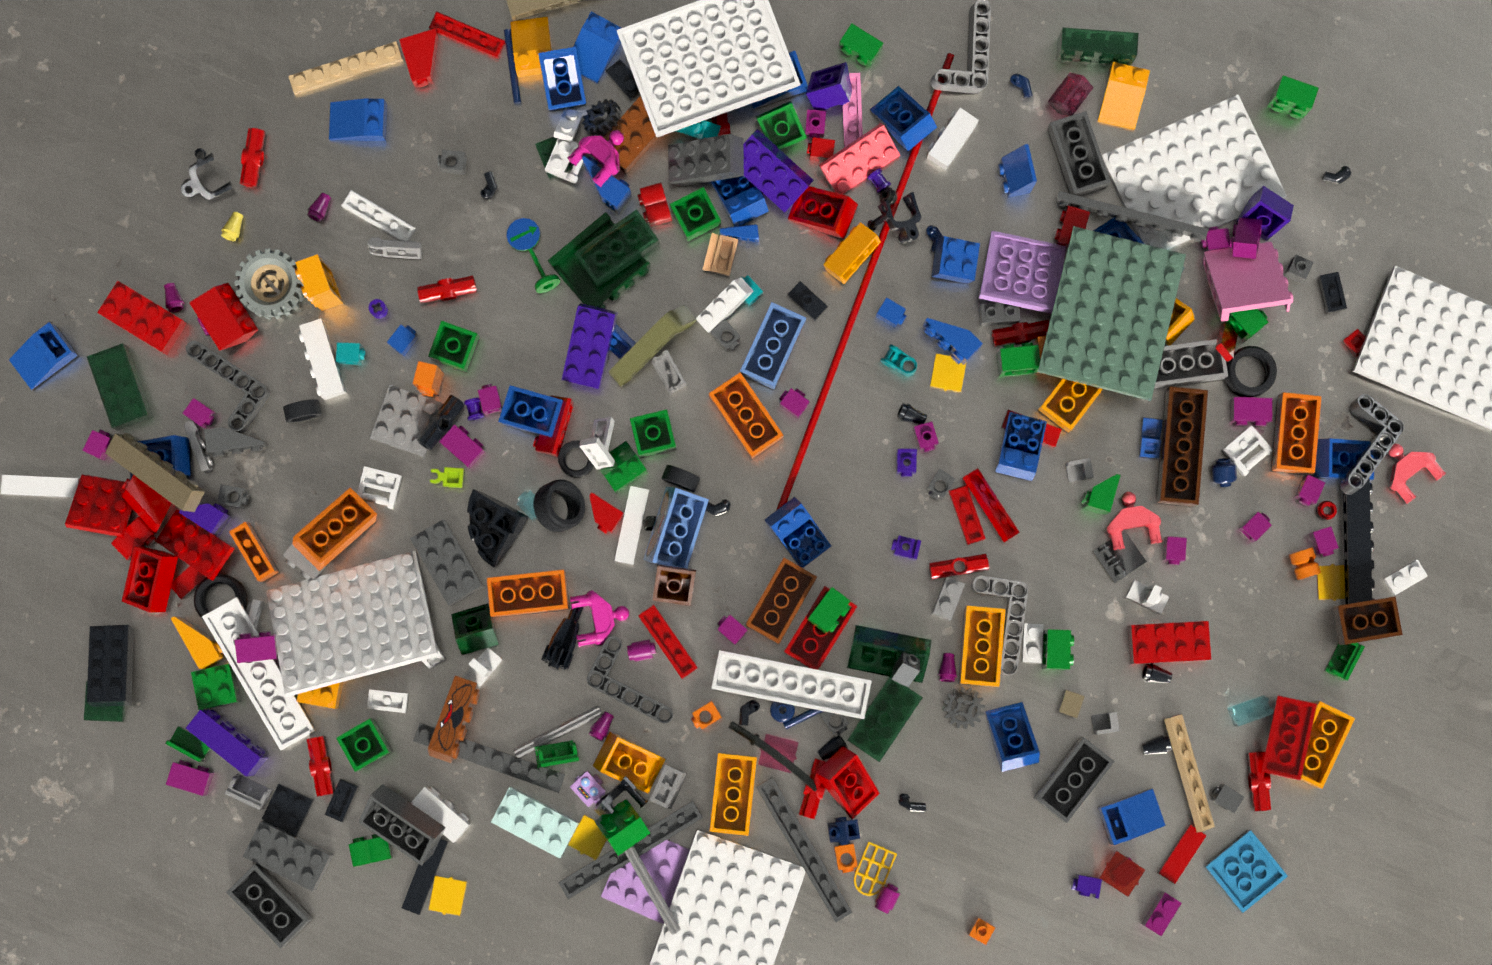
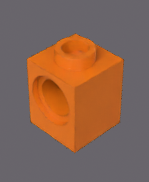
M711 701L692 713L694 717L691 720L696 728L701 727L703 730L722 717ZM702 711L710 712L711 719L708 722L701 721L700 713Z
M854 843L834 846L838 870H842L843 873L853 872L854 868L858 867ZM844 853H849L852 857L848 864L841 862V856Z
M976 916L967 934L986 945L995 927Z

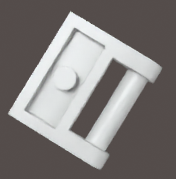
M557 139L545 172L576 183L583 160L581 159L576 166L573 165L570 173H566L570 162L567 157L578 147V143Z
M1252 425L1222 450L1231 461L1236 463L1237 470L1244 477L1260 460L1274 452ZM1260 445L1262 449L1243 465L1240 460Z
M364 466L357 494L363 500L386 505L388 508L394 509L402 476ZM369 487L389 492L390 497L386 498L365 493V488Z

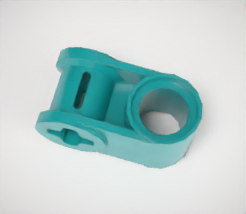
M890 344L888 352L880 361L906 377L914 375L917 370L916 360L898 347ZM909 362L913 364L914 368L911 371H906L903 365Z

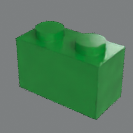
M851 23L840 40L839 47L844 54L848 56L851 54L857 58L856 60L860 64L865 66L867 64L871 67L883 48V42Z

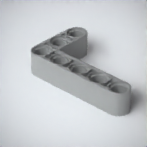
M977 0L969 11L967 71L938 70L930 80L931 86L935 90L976 94L988 85L991 5L988 0ZM977 6L983 9V13L977 10ZM976 24L980 25L983 31H979L976 28ZM975 43L981 44L982 50L978 49ZM975 61L981 64V68L976 67ZM937 76H941L944 79V83H940ZM956 78H960L963 84L959 85L956 82ZM975 79L980 82L981 87L975 85Z
M978 576L971 583V588L975 593L1008 598L1004 623L1001 673L1006 676L1013 675L1018 669L1028 587L1021 581ZM977 580L985 582L984 590L976 588L975 583ZM997 582H1000L1004 585V591L1002 593H998L995 590V584ZM1016 585H1020L1023 588L1021 596L1014 593ZM1013 604L1020 606L1021 612L1019 615L1012 613L1011 607ZM1011 623L1018 626L1016 634H1012L1009 631ZM1009 642L1016 646L1014 653H1009L1006 650V645ZM1007 661L1013 665L1011 672H1006L1003 668L1004 663Z

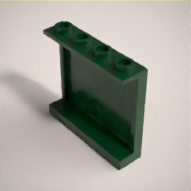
M607 212L602 214L547 260L549 265L583 304L603 309L606 308L605 305L610 300L612 302L617 300L621 296L620 292L625 288L626 290L630 289L635 284L634 280L639 276L642 278L648 274L651 267L649 261L645 260L618 227L579 254L582 248L615 225Z

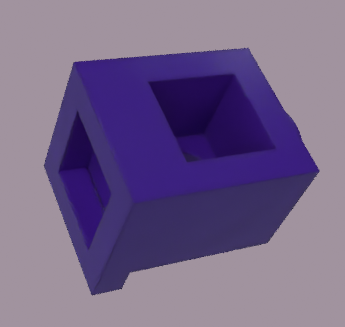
M897 449L896 474H901V477H912V474H916L917 449ZM905 459L910 460L909 466L904 465L903 461Z
M899 535L897 539H893L891 550H894L893 555L917 560L921 540ZM907 543L909 550H904L902 545Z
M1076 874V878L1072 879L1071 889L1079 891L1078 895L1090 897V893H1092V897L1099 899L1102 879Z

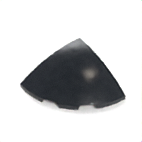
M476 489L472 490L467 507V513L470 514V524L467 526L469 536L479 549L477 552L481 558L490 566L495 567L518 537L528 516Z

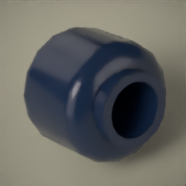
M1230 458L1216 459V462L1211 465L1213 482L1219 484L1220 487L1231 486V483L1237 480L1236 463L1231 461Z
M773 701L770 706V714L775 721L785 723L793 718L795 707L794 705Z

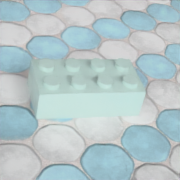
M513 787L508 788L491 823L558 858L563 856L579 825L578 821Z

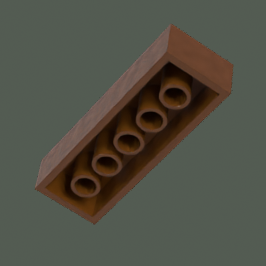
M1168 387L1166 389L1156 503L1192 507L1199 505L1208 390Z

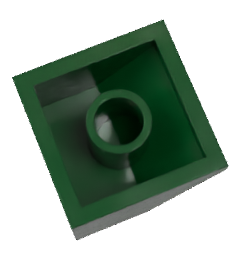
M488 603L451 614L455 640L461 655L499 645Z

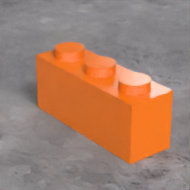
M418 361L413 384L424 396H439L444 373L437 365Z
M244 522L229 531L259 582H264L279 573L250 523Z

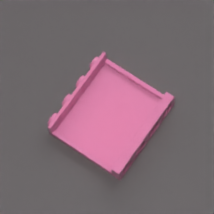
M1272 242L1259 243L1256 259L1233 257L1232 248L1204 252L1203 267L1221 322L1228 321L1229 313L1271 306L1284 305L1286 312H1289L1290 304L1293 303L1292 292L1288 291V280L1283 276V265L1278 262V251L1274 249Z

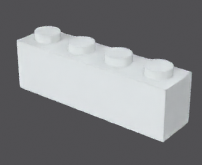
M322 319L299 325L301 330L298 332L299 338L306 346L304 354L312 365L309 370L312 378H316L318 384L315 385L317 395L327 400L346 394L347 392L325 322Z

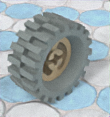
M269 248L265 249V252L257 250L255 251V256L249 254L246 257L248 261L246 263L242 261L239 265L242 267L241 271H236L235 275L238 277V280H234L235 286L238 288L235 291L237 296L241 298L242 304L257 316H264L266 319H272V317L280 319L283 314L286 316L290 315L291 309L296 311L299 308L297 303L304 300L301 289L304 285L301 280H298L295 273L297 268L295 261L288 254L282 253L277 249L272 251ZM275 272L277 273L275 276L267 275L266 277L280 291L282 289V281H284V288L279 295L269 298L267 297L268 294L276 295L277 293L262 278L268 273Z

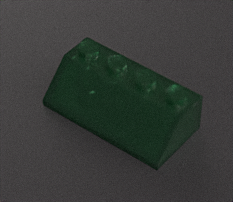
M855 625L847 668L891 677L893 665L901 654L905 652L920 659V672L913 681L923 683L930 656L931 640Z

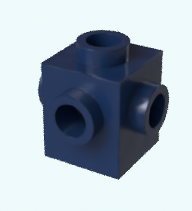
M846 817L835 818V822L827 823L830 843L838 842L839 846L848 845L851 840L860 839L858 819L847 820Z

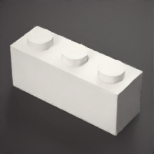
M959 108L957 112H952L948 119L950 123L947 127L943 126L937 135L940 138L936 143L932 142L927 149L929 152L927 158L944 170H947L979 121L962 108Z
M742 277L733 280L696 320L708 333L711 332L754 292L753 289Z
M432 786L430 788L424 787L411 804L445 826L443 835L455 843L471 825L468 822L469 818L463 812L457 813L453 809L455 806L449 800L445 799L443 801L439 797L440 793Z

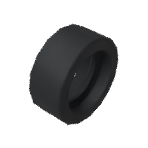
M317 399L298 401L283 407L285 420L288 423L306 421L322 415L320 403Z
M579 440L566 443L558 454V463L562 471L574 478L587 475L594 466L589 458L586 466L580 470H573L567 466L565 462L566 454L573 448H580Z
M666 465L662 480L695 492L700 477L681 468Z

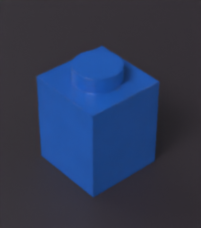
M886 297L876 317L896 328L898 324L902 325L907 315L904 314L906 311L904 307Z
M400 325L387 343L405 356L418 338L415 335L416 331L409 325L406 327Z

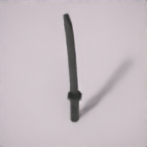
M733 721L730 723L728 728L749 740L752 746L756 745L790 770L813 791H817L812 778L776 749L759 738L760 735L757 733L755 735L751 734Z

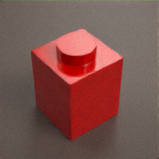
M813 137L812 143H808L807 154H810V160L824 162L833 156L835 140Z

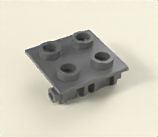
M1125 530L1122 531L1124 549L1113 550L1112 540L1110 539L1093 551L1114 583L1147 562Z

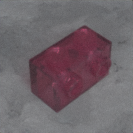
M1069 72L1047 102L1058 114L1072 116L1094 87L1083 75Z

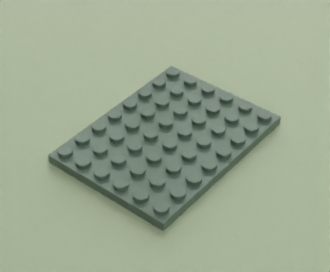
M1074 226L1037 372L1151 401L1186 254Z

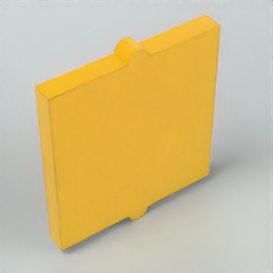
M936 353L930 386L942 388L944 391L953 390L961 392L966 363L964 365L962 363L957 364L951 358V355L947 356Z
M1331 564L1330 566H1319L1321 573L1317 574L1318 600L1332 599L1336 601L1337 599H1345L1344 565Z
M584 815L568 845L580 851L581 855L585 854L596 860L607 840L594 822L595 820Z
M435 876L429 910L442 912L443 915L448 913L460 916L467 882L455 880L453 877Z

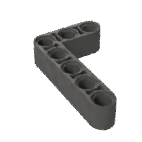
M189 342L186 346V353L189 357L245 392V395L228 419V427L238 433L245 432L269 398V388L200 342ZM200 346L199 354L193 355V349ZM211 357H216L214 365L208 364V360ZM227 367H231V368H232L231 374L228 375V376H225V375H224V370H225ZM243 377H247V384L240 386V380ZM260 387H263V394L261 396H256V390ZM252 403L253 409L250 412H245V406ZM238 419H241V420H242V425H241V427H240V428H235V427H234L235 421L238 420Z
M1362 394L1350 404V411L1377 434L1340 483L1341 490L1347 495L1354 494L1364 486L1404 430L1403 422L1368 394Z
M616 636L607 638L587 676L588 685L660 723L671 722L674 716L671 708L608 676L622 650L623 643ZM614 639L619 642L618 649L610 650L609 642ZM602 657L610 659V665L606 668L600 666V659ZM594 674H599L601 677V682L598 685H593L591 682V677ZM611 683L618 685V691L615 694H611L608 691V686ZM627 692L635 694L634 702L628 703L625 700ZM646 700L651 701L653 704V708L649 712L644 711L642 708V704ZM663 709H667L670 712V718L665 721L659 717V713Z

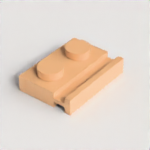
M712 233L703 271L730 277L739 239Z

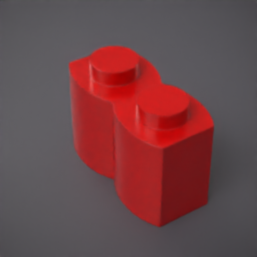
M662 183L639 188L641 194H637L640 205L645 206L646 211L642 212L645 223L649 222L650 227L672 221Z
M137 517L125 529L124 536H117L111 544L126 560H131L134 546L145 547L147 545L149 547L155 542V536L158 533L153 532L140 517Z

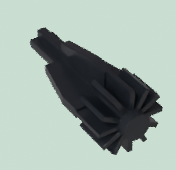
M583 607L571 608L568 618H563L553 634L549 645H546L541 660L545 661L548 667L554 670H559V668L568 670L573 659L572 653L579 630V623L577 622Z

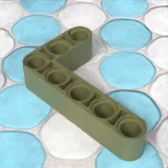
M685 305L667 312L608 373L620 387L624 386L674 335L690 328L697 321L696 317Z

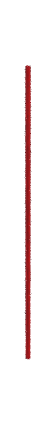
M947 53L942 69H950L954 54ZM939 76L938 81L944 83V79ZM934 89L926 109L931 116L939 99L940 90ZM923 140L911 149L896 189L897 201L890 206L893 218ZM886 221L879 234L881 243L875 248L870 258L776 510L786 504L888 235L890 228Z

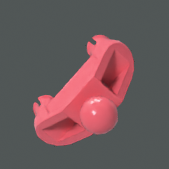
M1394 443L1388 453L1391 457L1397 458L1398 461L1392 465L1389 487L1397 491L1405 503L1408 504L1417 496L1405 484L1406 480L1423 467L1429 470L1436 481L1444 476L1446 472L1436 462L1434 453L1410 452L1404 455L1403 447L1400 444Z
M1125 492L1121 497V501L1126 508L1119 511L1106 527L1108 534L1111 535L1113 550L1125 548L1122 537L1123 530L1144 526L1148 528L1150 544L1163 542L1159 528L1161 518L1143 506L1134 507L1136 503L1135 494Z

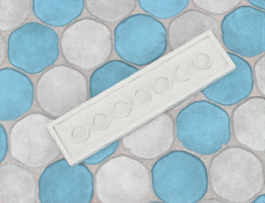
M238 597L203 615L202 618L280 751L313 733L315 729L300 703L297 702L296 696L286 697L284 694L281 671L274 659L237 663L234 640L239 637V634L251 633V636L259 635Z
M719 650L712 689L864 719L872 681Z

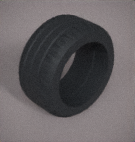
M1242 347L1234 352L1233 359L1228 362L1226 361L1228 377L1225 378V381L1234 393L1242 397L1259 396L1269 390L1276 380L1277 366L1275 360L1268 351L1261 347ZM1251 356L1263 364L1265 379L1261 385L1248 387L1238 380L1235 367L1240 358Z
M562 479L554 480L543 485L536 492L533 501L534 512L538 521L546 529L554 532H563L575 527L583 519L585 500L579 488L572 482ZM553 492L559 494L566 502L568 509L566 520L560 518L552 508L551 496Z
M217 574L213 581L208 578L204 579L197 586L194 593L196 612L201 618L209 613L206 606V595L214 585L220 583L229 585L235 593V598L238 597L242 606L246 609L247 594L243 585L237 579L223 574Z

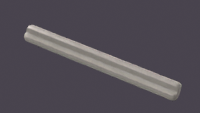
M595 706L514 748L516 757L520 758L534 751V747L545 745L602 715V711L599 706Z
M634 846L630 847L625 851L626 856L672 935L678 933L681 930L680 926Z

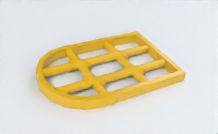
M868 842L858 868L855 870L854 884L856 889L861 894L867 896L879 893L882 886L886 884L897 854ZM869 844L875 846L871 859L865 857ZM878 848L885 851L881 863L874 861ZM888 852L894 854L890 867L884 865ZM863 859L869 863L865 874L858 872ZM872 863L879 867L874 878L868 876ZM882 867L888 869L883 882L878 880ZM857 875L862 876L859 888L856 884ZM865 879L872 881L868 893L861 891ZM875 883L882 885L878 891L872 893Z

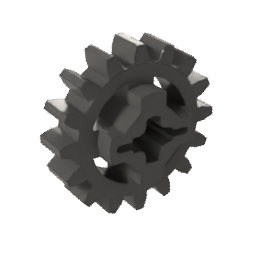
M604 99L603 103L599 100L596 106L591 105L592 108L586 111L588 114L583 116L584 121L582 124L587 133H590L591 136H600L601 133L606 135L607 130L612 131V127L618 125L616 121L621 119L619 115L622 111L612 99L609 101Z
M961 687L960 692L953 689L954 695L948 693L949 701L944 700L947 707L943 708V711L948 712L944 717L951 718L950 724L956 722V728H959L961 724H963L964 729H967L968 724L974 727V721H981L978 716L985 714L981 712V708H985V705H980L983 698L976 697L979 693L977 691L972 694V688H968L965 691L964 687ZM962 695H968L973 699L970 701L964 700ZM955 699L956 706L951 710L952 702ZM961 703H963L964 705L972 703V705H970L966 709V713L964 711L956 712L957 710H959V708H961ZM977 706L976 713L973 717L971 714L973 707ZM955 716H964L966 721H960Z

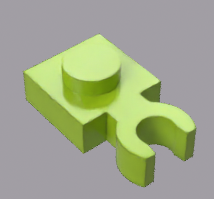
M444 467V473L438 469H431V473L438 474L437 479H430L431 483L438 484L443 481V487L463 488L464 468Z

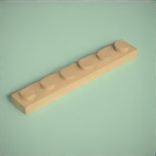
M395 41L290 75L289 80L294 94L298 95L401 62L403 59L398 44Z
M1180 714L1164 719L1196 831L1203 832L1211 829L1215 825L1183 716Z

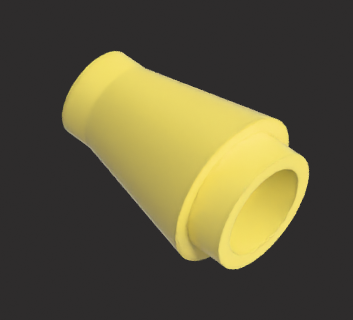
M233 212L222 228L221 236L229 241H236L240 236L244 216L238 212Z

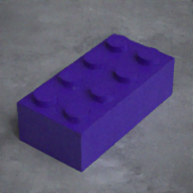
M758 129L743 144L744 176L785 213L814 180Z
M582 303L578 305L562 375L563 381L597 389L602 386L618 312Z
M199 710L186 729L246 777L254 776L269 758L265 755L266 751L259 745H252L250 743L251 739L245 734L237 733L235 731L236 727L228 721H222L220 719L221 715L215 710Z

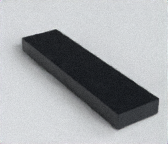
M440 839L434 854L422 866L418 864L401 907L402 909L417 915L421 914L449 841Z

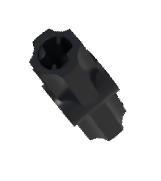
M450 395L439 411L430 416L428 426L417 439L418 443L431 451L444 432L452 428L453 420L464 407L463 402L454 395ZM442 419V425L439 426V421Z

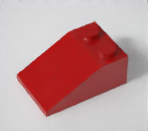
M809 186L794 202L788 219L827 235L845 239L858 204L849 196Z
M845 747L840 748L816 771L823 786L851 819H854L880 794L858 755Z

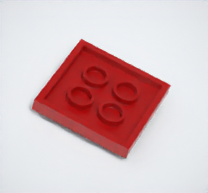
M82 474L65 526L67 528L123 537L132 511V507L122 497L125 491L122 487L125 482Z

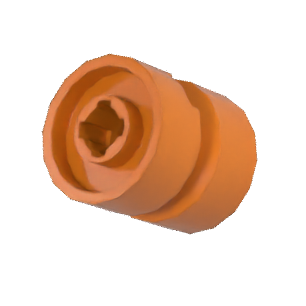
M1313 547L1289 554L1291 564L1296 567L1294 573L1297 580L1321 573L1319 564L1314 561L1316 555Z

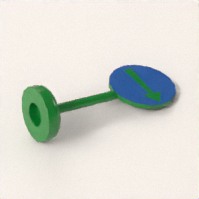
M527 218L517 219L511 223L506 235L508 243L516 250H529L542 277L535 283L536 292L545 293L556 288L560 284L559 277L555 274L545 275L533 250V247L536 246L540 239L538 225Z

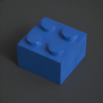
M947 236L937 239L931 277L966 284L975 281L980 243Z

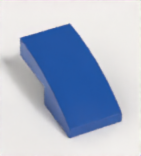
M1142 417L1140 457L1159 459L1162 419Z

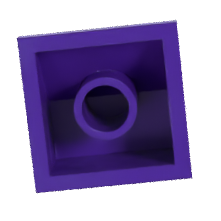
M846 62L811 73L806 95L814 110H827L830 107L850 102L852 86Z
M1262 186L1251 196L1239 217L1262 220L1261 238L1268 241L1291 221L1294 205L1267 187Z
M209 503L198 505L195 512L179 511L186 518L218 536L221 535L232 516L227 514L229 510L217 503H214V505Z

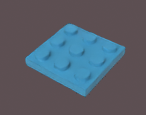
M1248 830L1205 865V868L1241 913H1244L1288 877L1251 830Z

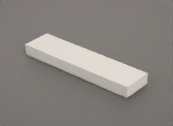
M350 190L341 205L346 210L399 241L408 242L416 230L412 225L353 190Z
M2 475L1 494L74 498L80 479Z
M630 486L615 556L616 562L634 565L649 494L648 489Z

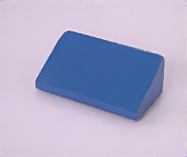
M615 323L610 350L621 359L636 342Z

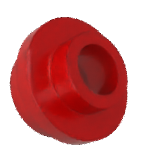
M1323 501L1318 505L1317 513L1320 518L1330 520L1335 517L1337 508L1333 502ZM1324 507L1329 508L1328 514L1324 513Z

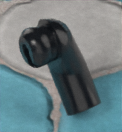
M1343 166L1336 174L1325 171L1323 181L1341 184L1350 178L1351 169L1348 166Z
M493 171L484 174L487 185L480 191L482 198H492L498 189Z
M726 499L716 505L708 502L705 511L714 516H720L730 510L731 503Z
M750 700L741 706L739 725L748 726L749 716L760 709V704L757 701Z
M909 794L899 795L900 800H898V803L911 812L924 813L926 811V803L909 801Z

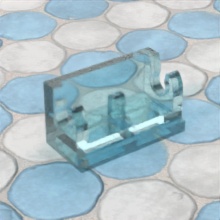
M1262 695L1227 708L1234 727H1239L1274 714L1273 708L1268 704V697Z

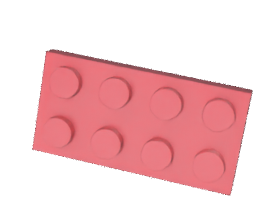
M880 123L819 164V167L833 192L843 195L865 180L871 173L883 168L901 155L885 126Z

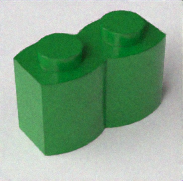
M376 834L371 835L372 839L364 840V837L352 839L353 843L348 845L353 867L392 859L393 855L390 844Z

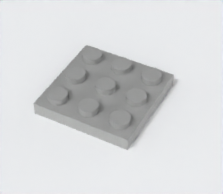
M389 385L370 439L425 458L427 449L422 447L417 439L428 426L430 416L437 413L444 403Z

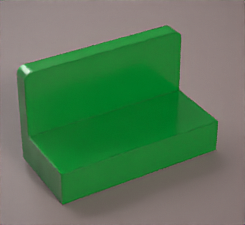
M180 726L177 727L171 739L165 743L198 762H204L211 749L191 732Z

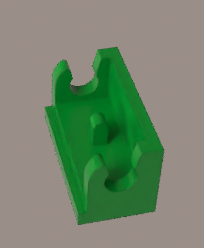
M1338 643L1324 671L1342 681H1348L1365 646L1359 643L1339 645Z
M573 740L534 747L537 768L579 761L576 743Z

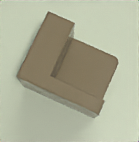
M1064 690L1059 712L1073 718H1078L1085 696Z

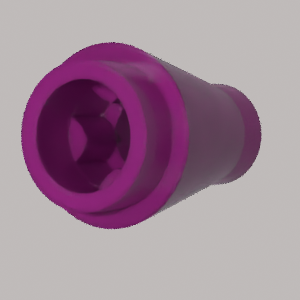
M321 193L307 209V216L316 222H321L325 218L331 197Z
M175 283L165 284V307L171 313L181 311L184 308V301Z
M943 653V659L938 672L940 681L955 682L957 677L955 654Z
M604 711L601 717L590 727L589 735L602 742L607 737L614 716Z

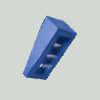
M756 224L720 228V235L739 240L759 242L758 225Z

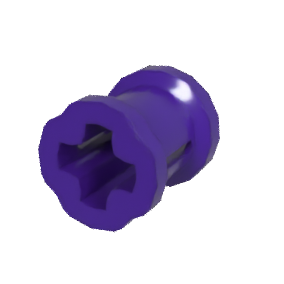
M881 168L867 177L876 187L878 194L891 185L890 181L888 182L882 174Z
M374 299L370 302L369 312L375 318L381 319L387 316L388 308L382 300ZM375 307H381L382 311L376 312Z
M480 398L464 401L469 415L467 417L468 421L485 417L481 411Z

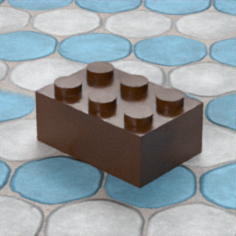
M1396 596L1332 607L1339 645L1403 635Z

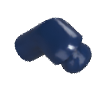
M1018 73L1010 77L1011 83L1022 89L1024 98L1033 96L1030 81L1027 77Z
M930 225L927 227L926 233L933 242L930 251L935 253L936 241L943 237V235L936 226Z

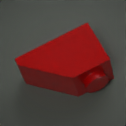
M591 492L589 497L594 520L598 524L597 529L605 534L608 531L613 533L623 518L624 513Z

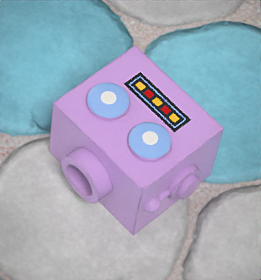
M584 771L582 775H578L575 778V783L570 786L588 807L593 803L597 804L601 800V796L605 795L606 789L601 785L604 783L597 774L593 776L589 771Z

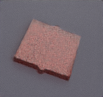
M1116 851L1109 863L1106 862V867L1099 878L1129 897L1134 887L1139 885L1138 881L1145 872V869Z

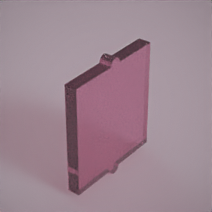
M766 734L764 742L794 763V760L797 759L795 755L799 742ZM760 749L761 755L758 765L791 773L785 766Z

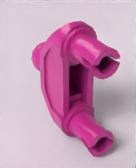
M618 130L612 131L609 135V141L605 140L602 136L583 137L578 142V147L567 159L576 166L586 154L592 155L603 165V168L592 178L599 187H602L611 175H616L620 170L619 153L614 148V145H620L624 141L623 133Z
M593 590L588 591L584 595L570 596V602L579 601L571 603L572 609L583 606L591 607L595 629L591 633L576 635L577 640L585 639L577 641L578 647L590 644L603 645L615 625L614 619L624 621L629 616L627 607L618 606L615 611H612V606Z

